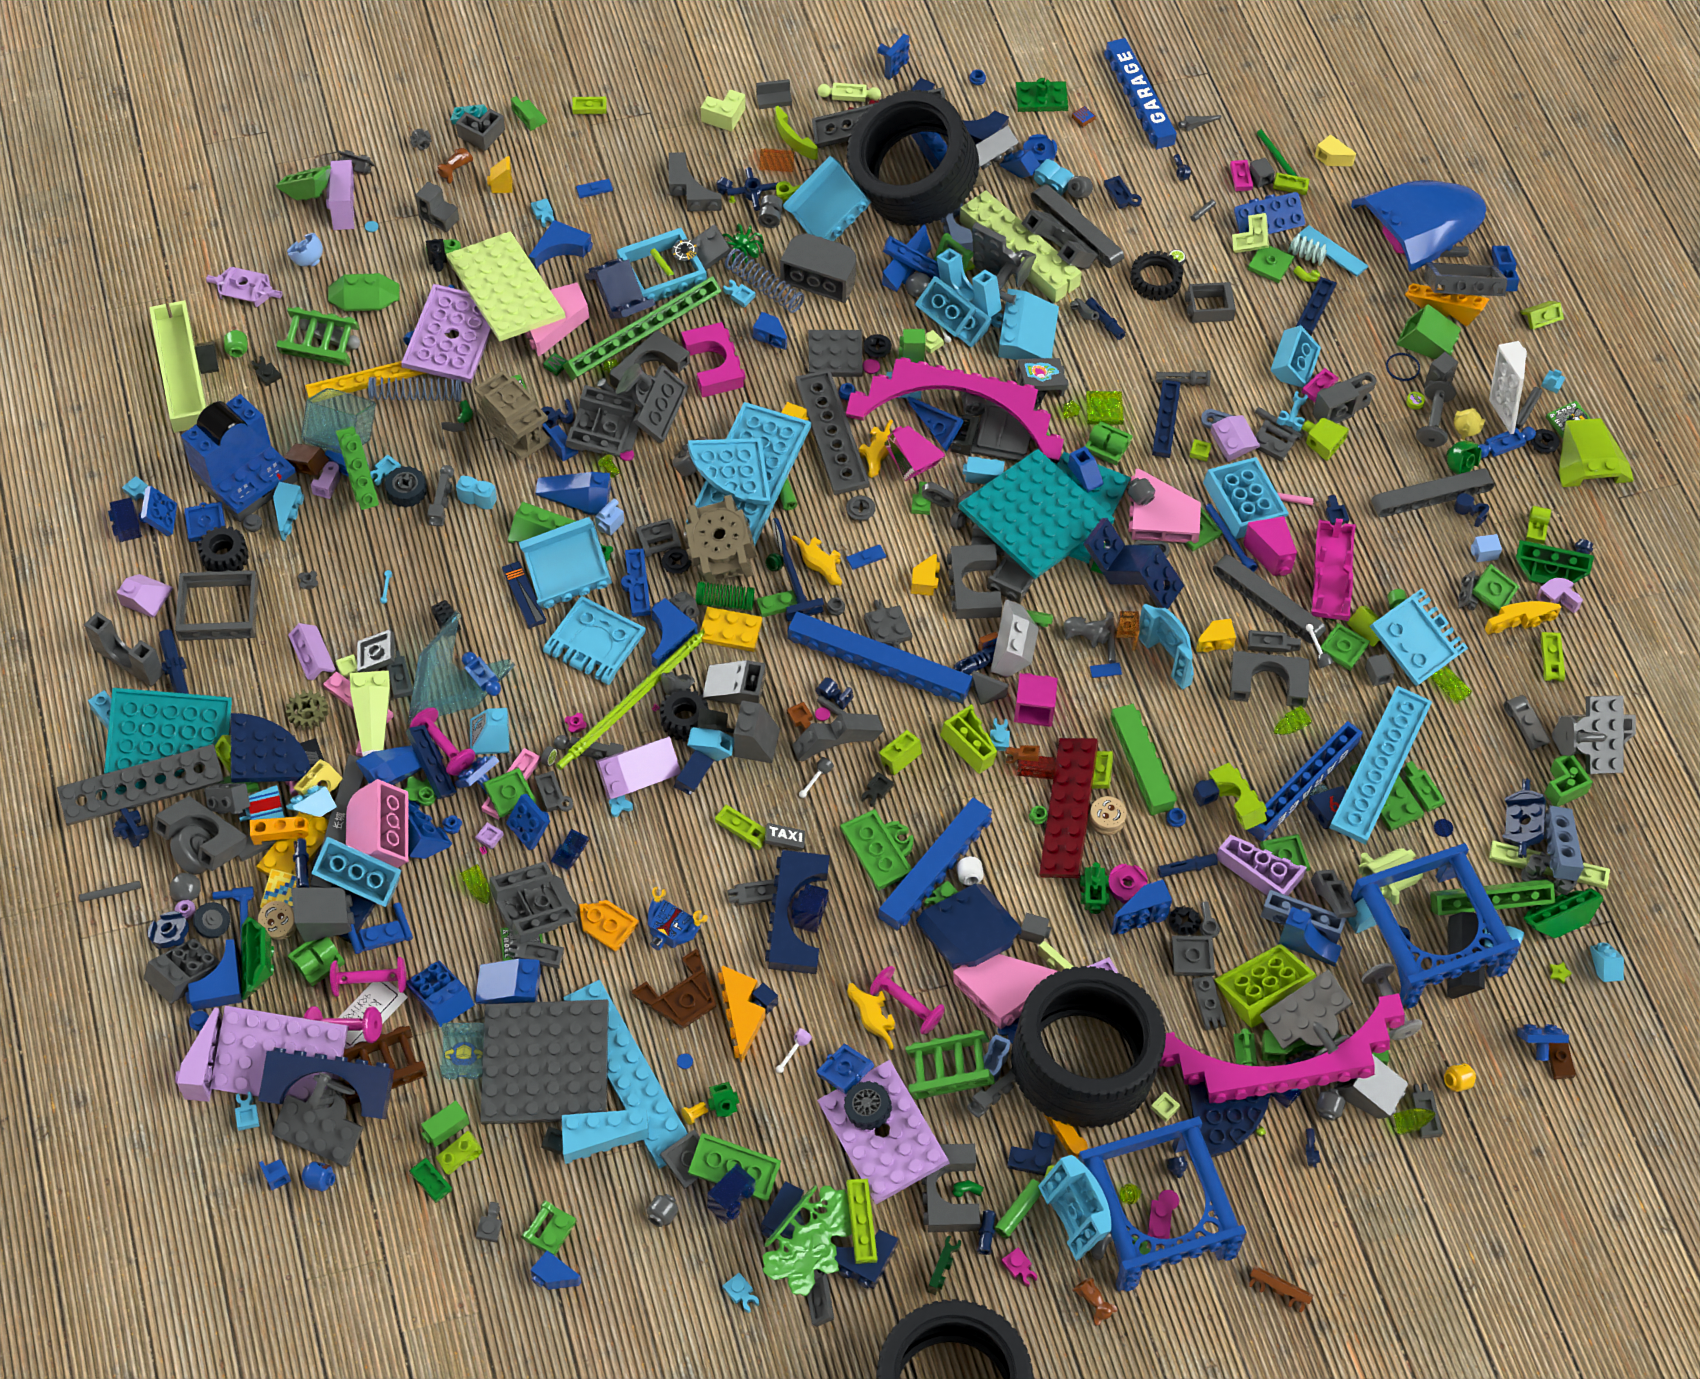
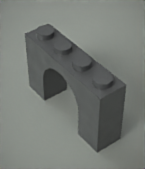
M1031 209L1021 223L1031 233L1044 236L1060 246L1062 249L1057 255L1071 266L1088 269L1098 256L1097 253L1049 213Z
M656 330L641 345H638L629 356L624 357L617 367L611 369L609 373L610 384L617 388L624 372L630 366L637 363L641 365L649 361L661 362L676 373H679L690 363V352Z
M995 544L951 546L950 554H947V565H951V569H948L949 580H952L953 584L950 585V596H954V601H951L952 612H955L956 619L1001 617L1002 601L1000 591H972L962 581L966 574L973 571L996 570L997 555Z
M96 612L84 624L95 651L150 687L164 674L156 649L142 640L132 649L129 648L116 634L112 621L99 612Z
M1233 651L1230 668L1229 700L1248 702L1251 693V678L1259 672L1269 671L1281 676L1286 683V706L1305 708L1309 694L1310 659Z
M190 796L185 797L155 815L153 831L166 840H169L181 829L190 825L199 826L212 835L214 838L200 846L197 858L199 863L211 871L238 856L246 847L247 835Z
M975 1143L939 1144L948 1158L949 1164L921 1179V1184L926 1186V1192H922V1204L927 1205V1212H923V1224L928 1225V1233L979 1231V1203H949L940 1197L935 1186L937 1180L948 1172L975 1171Z

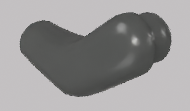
M1076 298L1074 301H1071V309L1078 310L1085 320H1097L1099 318V313L1092 310L1081 299Z
M1110 1232L1091 1249L1094 1259L1101 1260L1104 1257L1108 1244L1113 1241Z

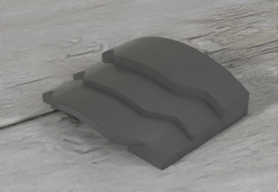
M585 385L573 427L570 428L566 440V447L582 452L584 449L600 454L603 452L618 457L623 452L631 451L639 426L633 422L637 415L634 399Z
M546 861L490 877L489 886L500 915L510 933L519 943L539 938V934L577 921L575 915L578 910L577 905L570 896L563 879L552 874Z

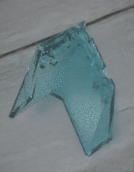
M458 610L453 613L418 656L408 724L411 723L412 719L420 711L426 708H436L439 712L438 716L477 707L488 695L486 690L482 691L465 669L460 670L452 663L458 621L462 616ZM509 658L489 663L487 666L498 678L497 682H500L515 666V663Z

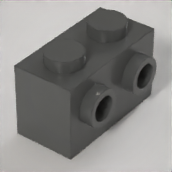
M1444 352L1431 363L1424 385L1427 386V384L1434 381H1444L1451 385L1459 362Z
M219 783L205 788L208 809L212 812H218V814L228 812L239 814L243 812L244 808L250 807L246 783Z

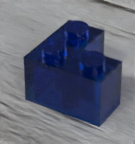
M806 884L804 891L800 890L798 899L795 898L792 904L794 927L815 933L818 932L829 899L828 889Z
M736 1164L707 1193V1208L725 1224L729 1220H735L741 1212V1201L744 1198H750L755 1192L756 1180Z

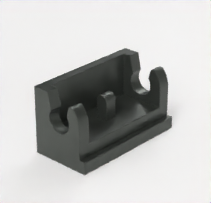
M962 415L961 419L968 422H963L953 440L950 452L970 456L978 429L979 417Z

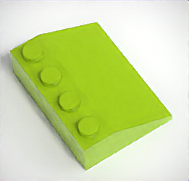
M1279 944L1215 978L1214 982L1238 1016L1249 1027L1253 1028L1264 1022L1261 1017L1262 1013L1316 978V973L1282 944Z

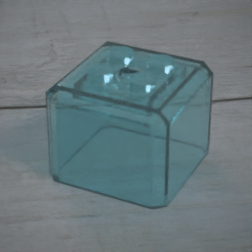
M325 388L306 400L301 438L305 443L342 454L335 431L354 426L356 434L360 436L361 443L364 445L371 439L376 403L339 390Z

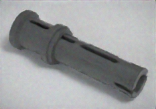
M1195 370L1190 372L1156 371V383L1170 380L1190 383L1192 386H1195V384L1210 386L1211 372L1210 370H1207V372H1196Z

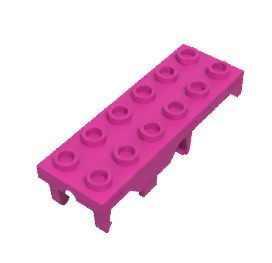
M1336 518L1335 525H1332L1329 521L1319 520L1316 529L1311 614L1315 617L1349 621L1353 590L1352 569L1356 524L1345 523L1342 525L1343 519Z

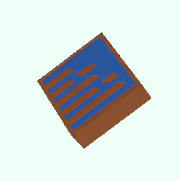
M1085 106L1072 113V118L1082 128L1093 122L1096 118Z
M997 632L979 638V651L996 645Z

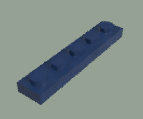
M1163 380L1152 456L1170 458L1181 382Z

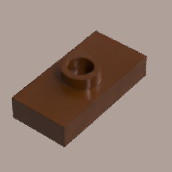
M1549 1043V1062L1554 1080L1574 1078L1576 1073L1568 1043Z

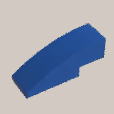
M1492 246L1493 265L1507 278L1506 291H1517L1519 277L1516 272L1517 263L1510 246Z

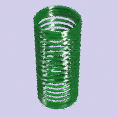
M698 582L695 599L697 605H710V607L713 605V607L720 606V608L723 606V608L730 607V609L733 607V609L736 608L737 610L739 608L742 610L743 608V610L752 611L754 587H747V593L746 587H744L741 605L742 586L740 587L738 603L739 585L737 586V592L736 586L733 588L731 585L729 594V584L727 585V590L726 584H724V587L721 584L719 592V583L717 584V589L716 583H714L711 602L713 583H710L709 591V582L707 587L706 582ZM722 587H723V598H722V603H721V595H722ZM732 588H733V599H732V604H731V596H732Z

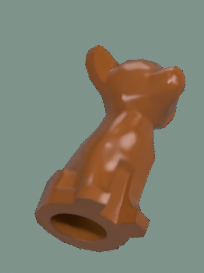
M464 148L455 149V153L448 159L446 164H439L437 166V173L442 178L447 179L448 184H451L453 181V170L473 161L472 155Z
M1093 1277L1085 1279L1072 1289L1079 1297H1083L1096 1308L1093 1317L1096 1326H1099L1102 1320L1109 1319L1113 1312L1118 1311L1115 1305L1104 1302L1101 1292L1094 1284Z

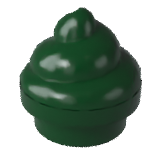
M777 553L769 554L765 560L766 567L770 571L781 570L784 565L783 556Z

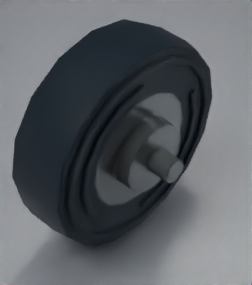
M205 903L195 911L193 917L194 928L202 937L209 939L218 938L229 928L230 914L219 903Z

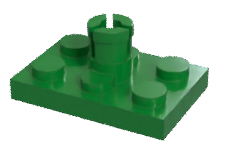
M1039 78L1037 82H1016L1018 112L1068 111L1066 81L1050 82L1047 79L1045 82V78Z

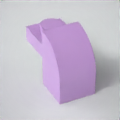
M1564 578L1549 580L1540 587L1536 599L1542 602L1556 604L1561 602L1573 614L1579 610L1583 601L1578 593L1571 590L1574 583Z

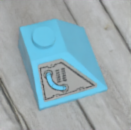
M507 708L486 709L470 719V749L474 750L475 755L509 753V715Z

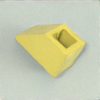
M1329 135L1317 145L1314 157L1327 166H1352L1356 153L1338 139Z

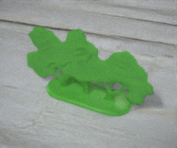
M814 1185L764 1244L763 1247H768L775 1239L779 1241L778 1250L763 1254V1263L765 1265L763 1272L772 1280L787 1277L792 1294L806 1296L810 1293L815 1284L814 1270L816 1269L825 1274L839 1271L838 1262L835 1260L837 1255L836 1246L831 1243V1237H847L852 1235L848 1195L845 1189L836 1191L831 1186H823L819 1193L820 1201L809 1203V1198L817 1189V1185ZM825 1200L827 1202V1205H824L821 1202ZM802 1207L810 1211V1221L805 1226L800 1225L794 1219ZM819 1207H823L827 1211L826 1213H818L814 1208L818 1210ZM813 1213L817 1215L816 1219L813 1218ZM789 1223L795 1227L792 1239H787L780 1235ZM784 1245L789 1249L788 1252L784 1251Z

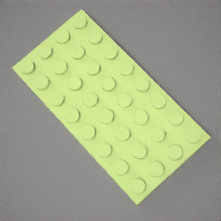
M511 231L446 254L451 267L499 342L566 318L564 310Z

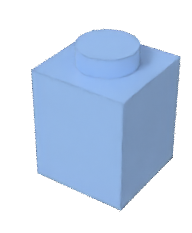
M1497 534L1475 537L1471 545V553L1473 556L1475 555L1476 562L1498 560L1502 551Z

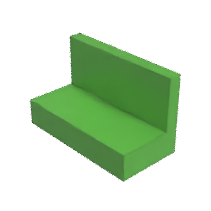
M517 96L511 98L512 111L530 131L548 122L529 99L521 102Z

